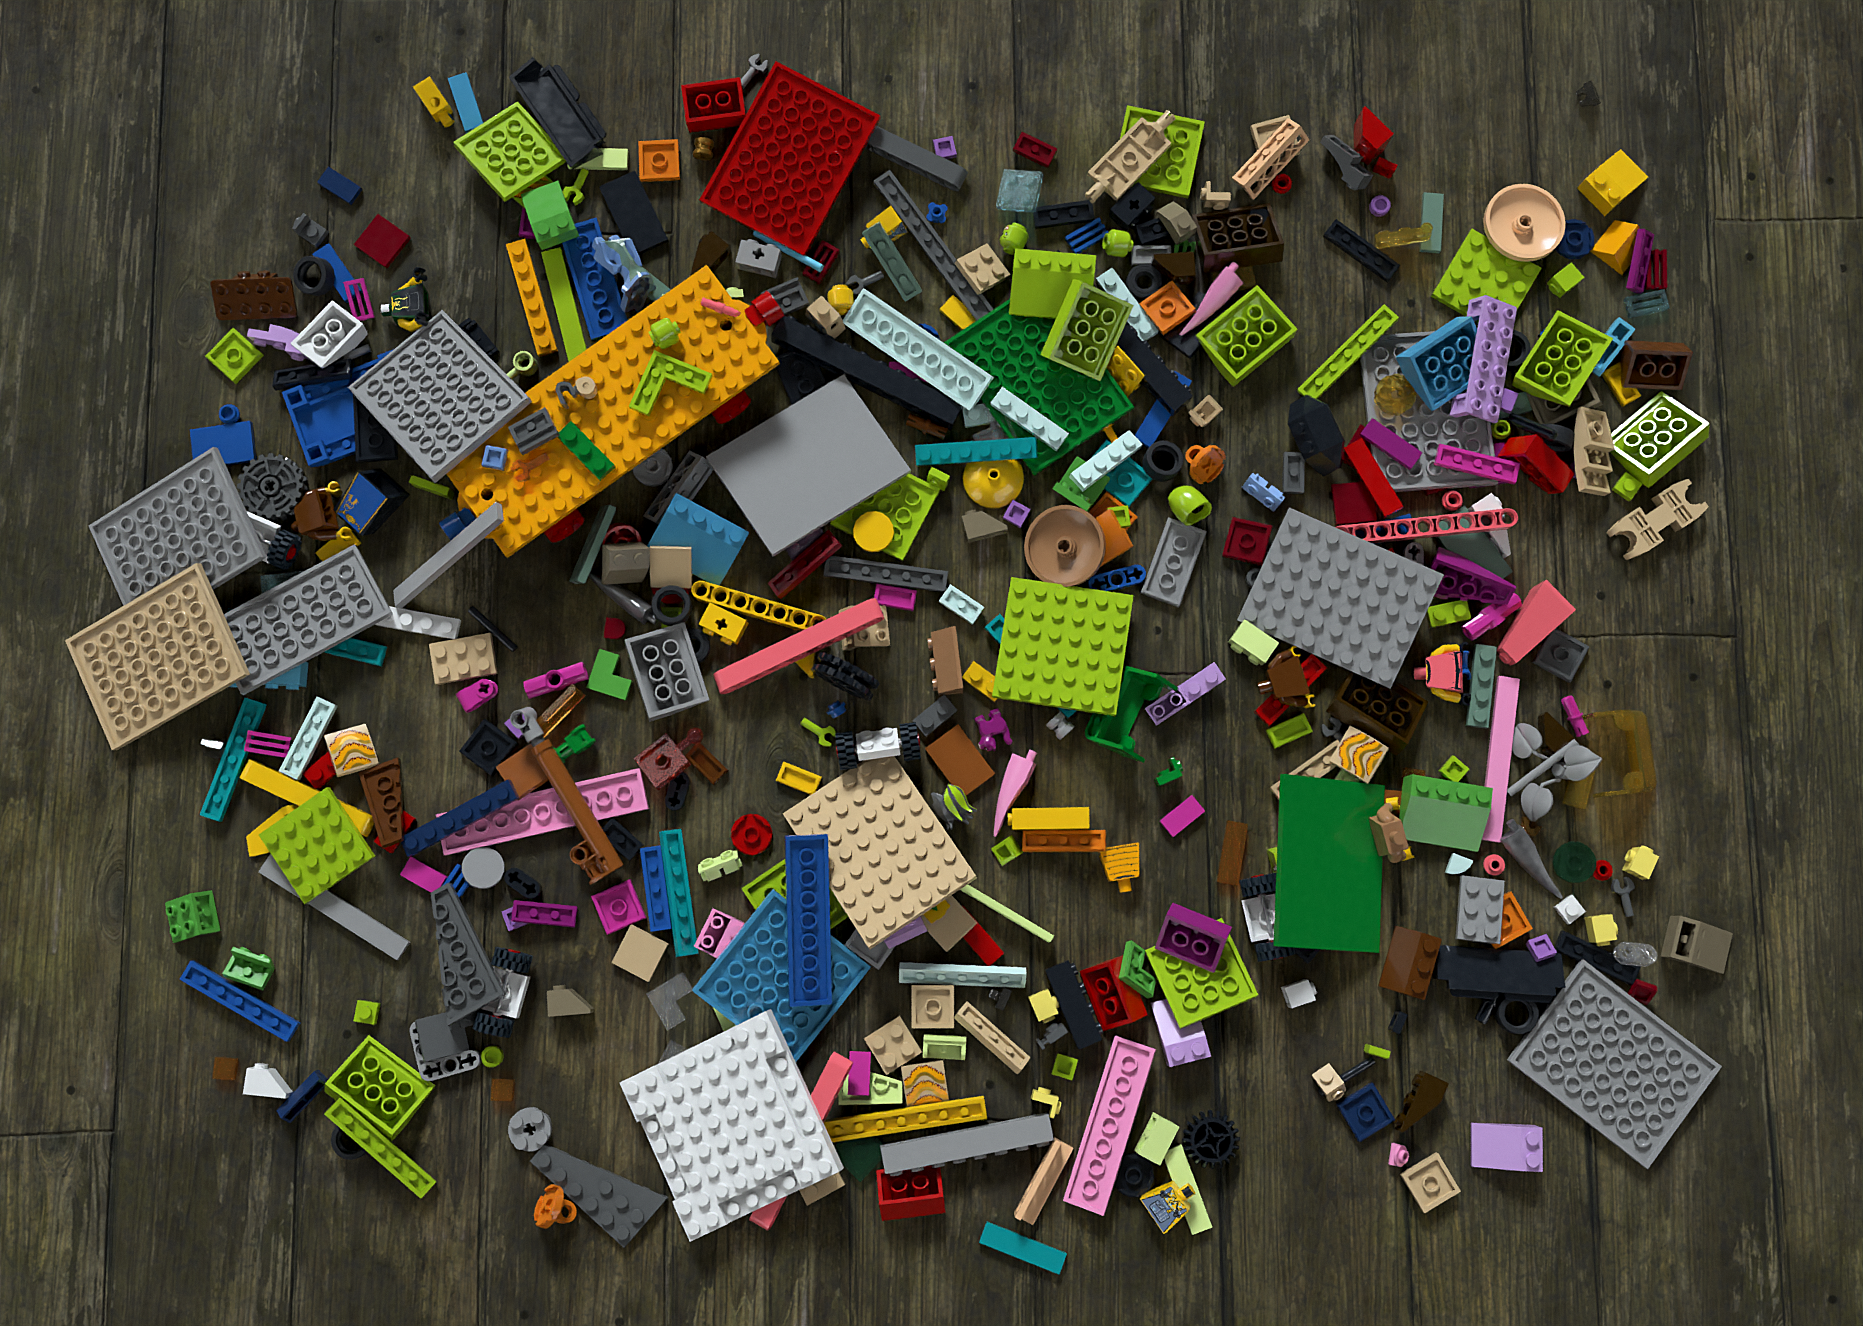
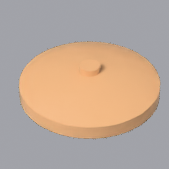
M1515 184L1503 188L1491 199L1484 213L1483 225L1489 242L1498 252L1510 259L1526 262L1544 258L1558 246L1565 232V216L1558 201L1546 190L1530 184Z

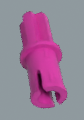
M1571 695L1561 699L1568 715L1567 721L1570 720L1576 737L1589 733L1582 718L1583 712L1580 713L1574 697Z

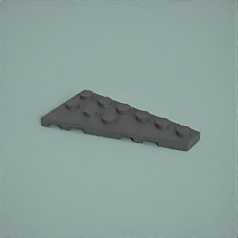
M449 882L431 892L433 916L437 929L436 940H438L439 945L438 956L441 980L445 992L444 1003L448 1016L446 1018L447 1026L453 1025L506 995L452 883Z
M544 1144L530 1160L555 1185L560 1186L573 1202L623 1248L668 1198L663 1194H658L647 1187L635 1184L624 1177L589 1164L585 1160L573 1157L548 1144Z

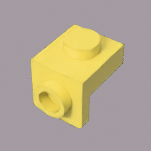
M1039 1087L1038 1090L1033 1089L1032 1100L1051 1104L1049 1117L1054 1119L1055 1114H1059L1061 1102L1058 1101L1059 1097L1050 1094L1051 1090Z

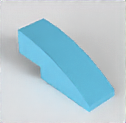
M1620 317L1612 323L1605 333L1612 337L1613 340L1592 371L1597 377L1601 376L1625 345V340L1627 341L1635 331L1634 327Z

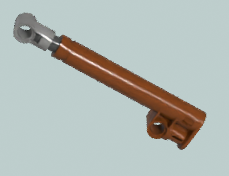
M531 707L513 711L510 716L511 724L515 728L520 729L527 743L532 744L533 748L531 751L533 755L537 758L536 760L584 838L583 842L571 849L570 858L573 863L578 864L582 870H585L590 878L589 884L592 885L624 864L556 750L553 749L550 740L543 738L544 732L536 721V711Z

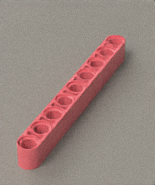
M1506 508L1342 525L1335 528L1356 536L1355 531L1360 529L1365 532L1363 540L1370 543H1382L1506 530L1517 523L1518 515L1515 510ZM1503 514L1511 518L1510 524L1502 521ZM1481 517H1487L1490 520V525L1484 526L1481 523ZM1460 519H1466L1469 522V527L1463 528L1460 525ZM1439 521H1445L1448 524V530L1440 529ZM1424 523L1428 528L1427 532H1420L1418 524ZM1398 525L1405 526L1407 530L1405 535L1398 533ZM1376 528H1384L1386 536H1378Z
M877 599L866 600L715 672L713 677L720 694L723 695L735 691L881 622L884 619V615Z
M833 1052L811 1094L823 1123L853 1065L851 1060L836 1052ZM787 1196L753 1211L749 1220L769 1231Z

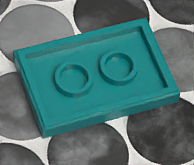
M1106 439L1093 456L1110 445L1111 442ZM1128 457L1106 474L1110 481L1104 490L1109 492L1124 506L1128 505L1129 509L1152 481V478L1146 474L1144 468Z

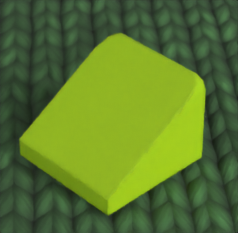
M1012 835L991 848L1002 866L1023 853Z

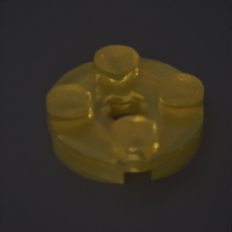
M1401 374L1384 377L1376 385L1374 391V403L1383 412L1390 415L1399 416L1408 411L1416 400L1414 388L1405 376ZM1395 390H1397V395L1400 396V398H1392L1390 392H1394Z

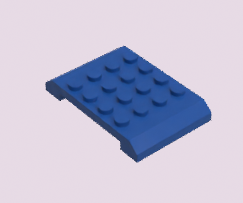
M393 350L377 355L378 359L353 368L352 379L305 387L299 385L282 392L308 466H324L355 454L353 393L348 387Z

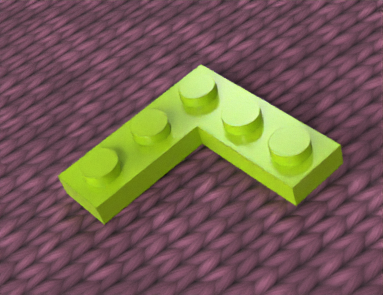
M654 350L629 408L650 416L666 379L705 395L713 375Z

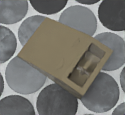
M1670 916L1661 957L1724 974L1733 933L1683 916Z

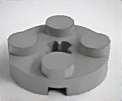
M528 1107L518 1111L510 1119L508 1126L511 1142L517 1149L524 1151L540 1149L546 1144L552 1133L550 1117L535 1107ZM530 1123L531 1126H535L536 1131H533V1135L525 1132L526 1124Z

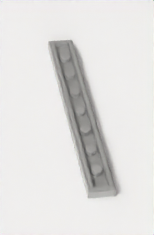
M495 502L393 590L395 607L403 608L504 521L502 504Z
M270 854L259 870V873L300 898ZM326 890L308 903L396 960L401 958L410 944V941L329 890Z

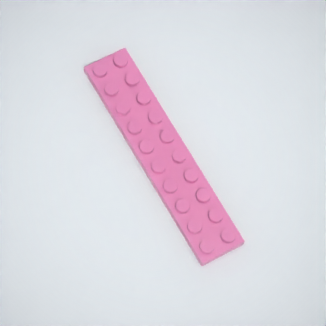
M641 768L575 783L597 821L649 809ZM554 788L529 793L519 801L516 800L441 840L443 854L446 856L576 825ZM445 813L436 814V818Z

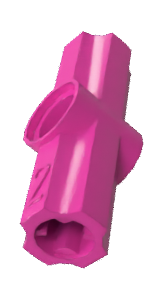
M1513 593L1508 605L1490 604L1478 613L1479 615L1461 627L1463 633L1471 641L1477 639L1488 629H1493L1506 620L1505 617L1522 606L1521 599L1517 594Z
M580 662L559 670H551L547 674L526 680L523 683L528 698L531 699L555 690H562L567 686L588 680L589 678L584 663ZM559 675L561 679L559 684L552 685V678Z

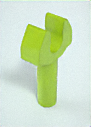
M581 169L573 186H565L563 194L566 202L571 194H576L573 200L575 206L583 201L584 195L581 193V188L589 173L587 169Z
M804 717L800 725L818 735L820 745L831 747L832 744L825 740V735L831 734L835 737V729L831 726L822 729Z

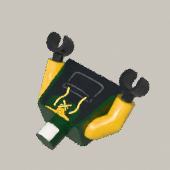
M416 267L413 270V277L409 282L391 293V304L381 305L383 317L392 316L398 326L410 332H414L422 326L426 327L430 320L429 293L422 281H427V275L423 274L426 270L420 267Z

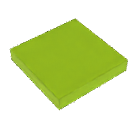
M232 328L205 357L231 381L237 384L264 355L236 329Z

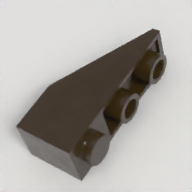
M1423 1071L1415 1074L1412 1080L1413 1088L1410 1093H1407L1403 1101L1404 1109L1395 1119V1129L1403 1133L1438 1106L1449 1083Z

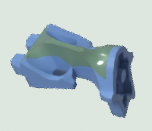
M612 235L608 241H605L602 237H596L592 245L596 251L594 259L613 275L621 273L624 278V285L621 288L623 298L620 307L624 312H629L633 309L640 312L648 293L655 290L656 286L653 284L652 276L647 270L642 268L640 257L632 239H621L618 235Z

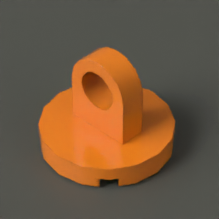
M1199 445L1190 447L1186 452L1185 458L1191 465V478L1199 484H1203L1205 481L1207 483L1213 481L1224 467L1223 459H1226L1224 451L1216 445H1209L1205 448Z
M555 1184L544 1189L545 1195L540 1196L535 1207L534 1221H537L535 1223L536 1226L547 1229L554 1222L565 1224L573 1221L577 1213L576 1206L571 1201L563 1199V1189ZM563 1206L569 1211L567 1218L562 1215Z

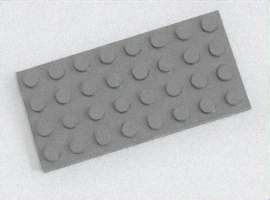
M355 544L224 614L250 675L236 682L242 695L253 691L393 615Z

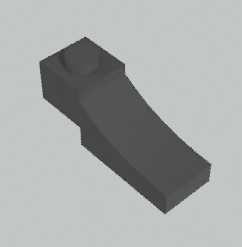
M1335 135L1323 136L1320 143L1330 151L1338 162L1343 173L1341 179L1346 182L1347 187L1352 190L1366 189L1373 174L1359 164L1363 156Z

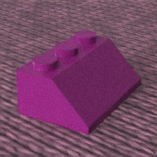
M1172 903L1166 914L1155 949L1214 973L1232 927Z

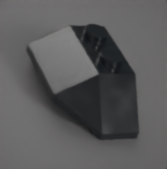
M1305 395L1291 403L1288 426L1304 461L1323 477L1341 468L1345 440L1328 404L1310 395Z

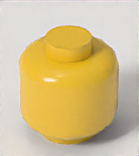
M835 285L827 294L828 303L840 316H846L854 303L853 291L847 285Z

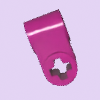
M481 679L456 693V697L464 711L469 713L494 698L499 688L495 682ZM485 685L490 686L488 688V693L484 692V690L486 689Z

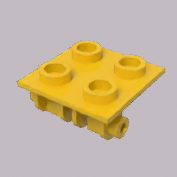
M1119 346L1114 349L1106 368L1125 395L1129 397L1133 390H1137L1141 386L1140 381L1145 375Z

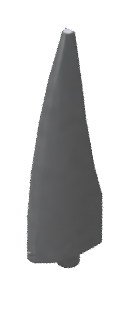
M590 571L589 577L631 616L644 625L648 620L654 625L658 623L659 620L653 614L652 606L619 584L603 585L602 576Z
M1514 819L1509 820L1506 824L1510 831L1500 839L1504 847L1531 877L1548 891L1562 899V895L1547 874L1536 846L1525 829L1519 824L1517 825Z

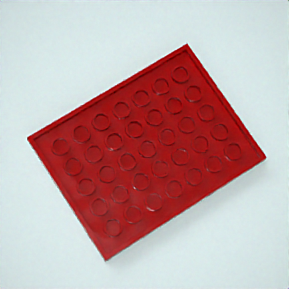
M775 61L699 201L804 256L817 236L881 116Z

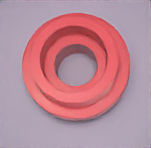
M1451 490L1443 495L1442 504L1445 509L1455 511L1462 506L1463 498L1459 492ZM1449 498H1453L1455 504H1450Z
M1493 854L1485 858L1483 867L1488 874L1499 875L1504 871L1505 862L1502 857ZM1493 861H1496L1498 864L1496 869L1492 867Z

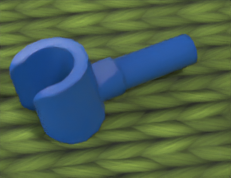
M1463 651V674H1466L1467 680H1470L1471 673L1467 667L1468 651Z

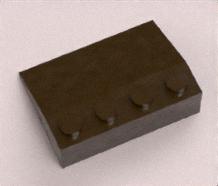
M1270 203L1193 214L1191 217L1197 226L1195 240L1203 273L1222 271L1226 266L1229 267L1232 262H1235L1239 266L1238 268L1283 261L1284 241ZM1267 209L1268 216L1264 224L1263 217L1259 214L1249 215L1250 210ZM1255 220L1258 223H1251L1250 221Z
M1349 670L1329 703L1326 712L1346 725L1352 726L1387 746L1390 753L1397 756L1408 745L1428 701L1395 680L1390 689Z

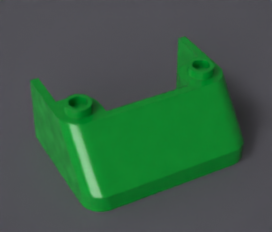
M1123 665L1116 716L1093 713L1085 729V737L1121 756L1144 763L1145 759L1133 752L1135 740L1128 736L1144 700H1155L1160 695L1162 688L1177 691L1178 687L1159 674Z

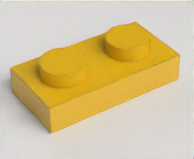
M973 661L962 676V679L995 702L997 698H992L995 676Z

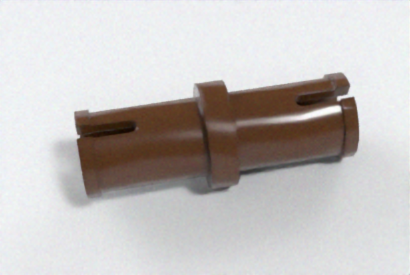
M910 413L908 419L916 422L914 423L909 420L906 422V426L920 430L924 435L927 433L941 440L944 439L945 434L938 431L946 433L948 429L931 422V419L925 420Z

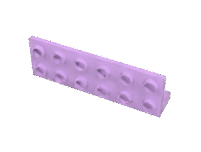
M1487 295L1469 300L1467 317L1472 316L1474 321L1479 320L1467 393L1453 397L1450 416L1457 418L1472 415L1491 423L1498 422L1517 311L1515 306Z

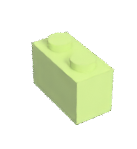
M1245 619L1228 641L1234 651L1239 654L1243 652L1248 656V660L1255 665L1265 664L1279 644L1275 639Z

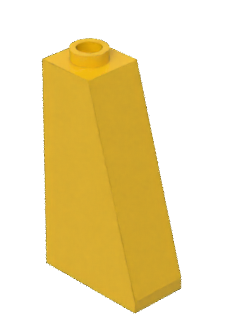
M1089 807L1012 808L1011 813L1007 814V825L1011 826V830H1088Z

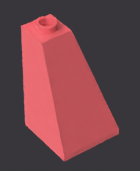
M1547 579L1529 591L1496 650L1499 658L1505 664L1510 666L1516 664L1576 610Z

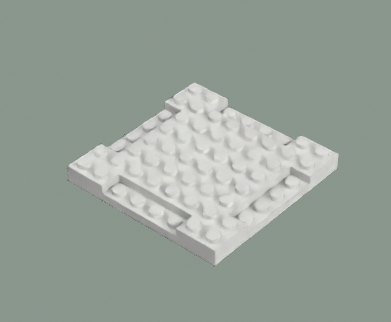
M771 1009L620 1082L637 1122H641L675 1198L672 1203L690 1242L793 1192L836 1174L844 1168Z

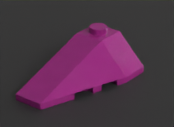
M1441 547L1438 548L1429 567L1444 574L1434 595L1440 599L1451 597L1460 598L1461 601L1473 599L1480 600L1483 603L1508 605L1516 589L1515 585L1467 558Z

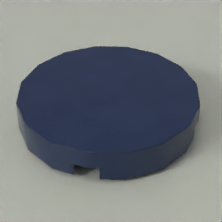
M1566 220L1565 232L1562 240L1555 248L1556 251L1564 258L1572 260L1580 259L1587 255L1594 246L1595 240L1591 227L1589 228L1585 225L1586 223L1582 220Z

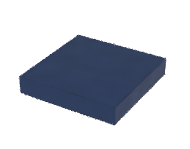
M1372 1082L1336 1103L1358 1142L1395 1121Z

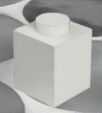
M1307 979L1281 987L1288 1008H1294L1316 1000L1314 996L1317 994L1315 986Z

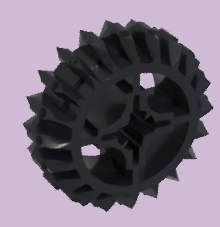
M1208 1110L1207 1117H1205L1203 1111H1200V1119L1195 1115L1192 1116V1119L1195 1121L1194 1124L1189 1121L1186 1122L1191 1128L1190 1130L1183 1129V1133L1187 1134L1188 1137H1183L1182 1141L1189 1143L1183 1149L1185 1151L1192 1150L1187 1156L1190 1159L1195 1157L1194 1163L1196 1165L1202 1160V1168H1206L1208 1162L1211 1169L1215 1168V1162L1222 1168V1160L1227 1164L1230 1163V1160L1227 1158L1228 1155L1236 1157L1232 1149L1239 1150V1146L1234 1144V1142L1240 1141V1137L1233 1135L1238 1133L1239 1130L1237 1128L1231 1129L1235 1123L1233 1120L1227 1122L1228 1116L1226 1114L1220 1119V1111H1216L1213 1116L1212 1110ZM1208 1122L1221 1124L1225 1131L1213 1132ZM1200 1126H1203L1202 1137L1194 1142L1196 1131ZM1209 1133L1213 1137H1216L1213 1146L1209 1142H1206V1138L1209 1139ZM1227 1137L1226 1147L1219 1153V1144ZM1209 1147L1213 1156H1204L1196 1148Z

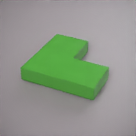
M599 649L586 688L626 701L633 681L614 675L620 655Z
M1131 940L1126 942L1119 979L1148 999L1153 997L1156 978L1142 969L1145 950Z

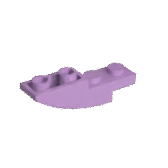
M270 324L269 332L255 329L248 330L247 337L255 345L266 347V344L273 345L276 349L285 350L294 360H310L290 344L299 333Z
M1213 662L1177 686V691L1171 690L1146 707L1145 710L1157 726L1226 680L1215 662Z

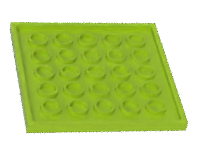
M1011 577L992 698L1116 716L1134 595L1075 586L1063 587L1062 584Z

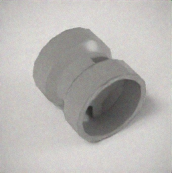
M1059 712L1046 724L1050 730H1054L1059 740L1075 727L1071 722H1067L1062 712Z

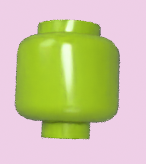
M1012 223V225H1007L1004 228L999 241L1001 246L1004 247V252L1013 255L1015 248L1024 249L1029 237L1024 226Z
M1112 229L1104 235L1102 247L1107 255L1122 258L1132 251L1134 242L1127 231Z
M669 318L653 323L650 327L651 331L648 332L656 347L659 346L661 349H666L679 341L678 334L681 333L676 321L671 322Z

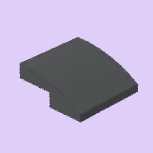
M446 1012L415 1020L423 1062L469 1050L465 1027L450 1031L449 1026H447Z

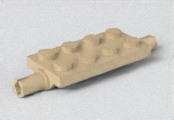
M1166 110L1156 122H1148L1141 117L1088 171L1087 175L1095 184L1084 195L1087 199L1091 198V203H1094L1104 191L1117 201L1171 146V142L1164 135V130L1175 120L1173 114L1169 116L1170 111Z

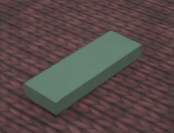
M1426 192L1422 194L1419 252H1441L1444 194Z

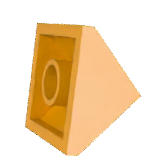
M1614 220L1590 252L1622 275L1631 265L1637 230L1640 229L1639 225Z

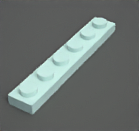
M900 962L899 983L1025 988L1026 968Z

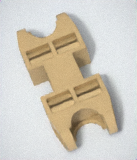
M1689 479L1673 484L1653 497L1651 500L1657 508L1646 515L1639 507L1618 520L1607 531L1609 537L1623 534L1629 538L1630 547L1627 550L1628 553L1623 555L1625 560L1639 556L1664 541L1658 532L1669 524L1676 532L1696 520L1709 507L1706 502L1690 504L1686 500L1685 492L1688 489L1687 486L1692 484Z

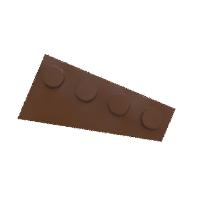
M395 758L358 772L383 848L404 841L401 763L399 758Z

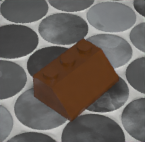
M1625 340L1620 356L1623 388L1682 390L1693 354L1684 343Z
M1395 926L1378 986L1416 999L1425 1000L1442 939L1419 931Z

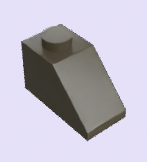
M1174 201L1156 211L1176 245L1194 236L1197 229L1195 222L1188 211Z
M970 510L962 516L967 543L1007 533L1008 528L1006 524L983 511Z
M566 985L553 986V990L547 991L548 1017L594 1012V1007L573 989H566Z

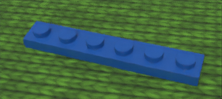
M195 961L189 962L180 977L181 981L286 1042L291 1040L300 1025L299 1021Z

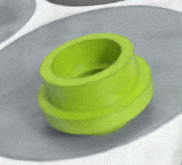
M1499 419L1497 423H1492V436L1499 440L1507 438L1511 432L1510 424L1503 419ZM1497 427H1501L1503 433H1499Z

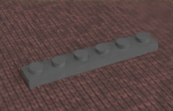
M830 556L825 562L824 577L945 593L948 571Z

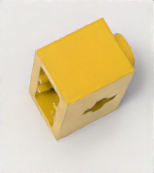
M709 603L699 622L700 627L703 628L702 632L712 637L716 634L721 637L720 641L730 646L732 643L738 645L749 624L747 620L712 603ZM725 622L727 628H722L720 630L718 624H723Z

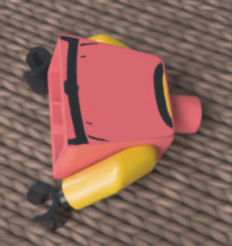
M1463 642L1459 645H1442L1433 651L1430 657L1426 658V667L1414 668V679H1426V686L1431 689L1434 695L1443 700L1455 702L1461 706L1470 705V703L1464 702V697H1471V694H1460L1463 693V646L1469 645L1468 642Z

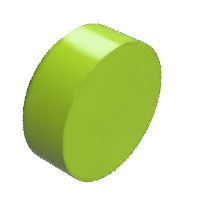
M494 1045L486 1047L481 1054L482 1063L487 1067L500 1065L504 1058L502 1049Z

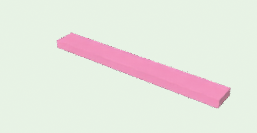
M1497 677L1484 786L1493 788L1491 810L1482 840L1501 842L1520 682L1518 678Z

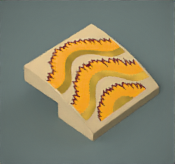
M366 724L324 735L337 777L379 765Z
M1349 726L1329 761L1331 764L1349 772L1351 776L1369 784L1389 748L1362 731Z
M943 1060L901 1066L907 1107L949 1101Z

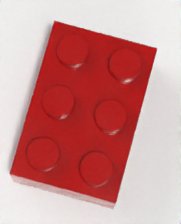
M740 77L681 85L685 119L689 133L741 125L746 116V108Z

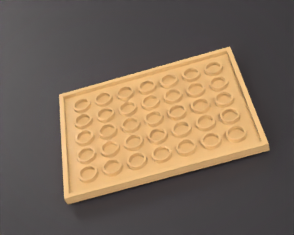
M199 563L190 566L65 640L112 750H119L250 675L203 566Z
M895 756L863 760L857 764V768L848 770L783 813L796 835L828 834L829 887L869 949H872L977 879V876Z

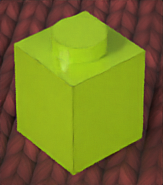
M1571 262L1554 275L1547 284L1550 291L1561 298L1585 277Z

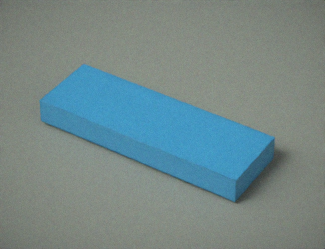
M465 72L448 78L467 134L484 122L468 74Z

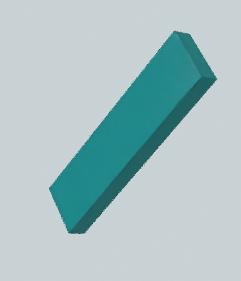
M986 1221L979 1243L1056 1274H1060L1067 1255L1066 1252Z

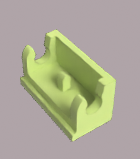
M924 1034L923 1058L965 1060L966 1036Z
M1153 1112L1134 1151L1150 1161L1161 1165L1179 1126Z

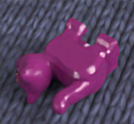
M998 708L990 711L988 714L992 718L990 721H986L983 715L974 718L981 735V740L978 743L980 749L995 751L996 741L993 736L1003 734L1006 744H1012L1010 731L1005 720L1001 717Z

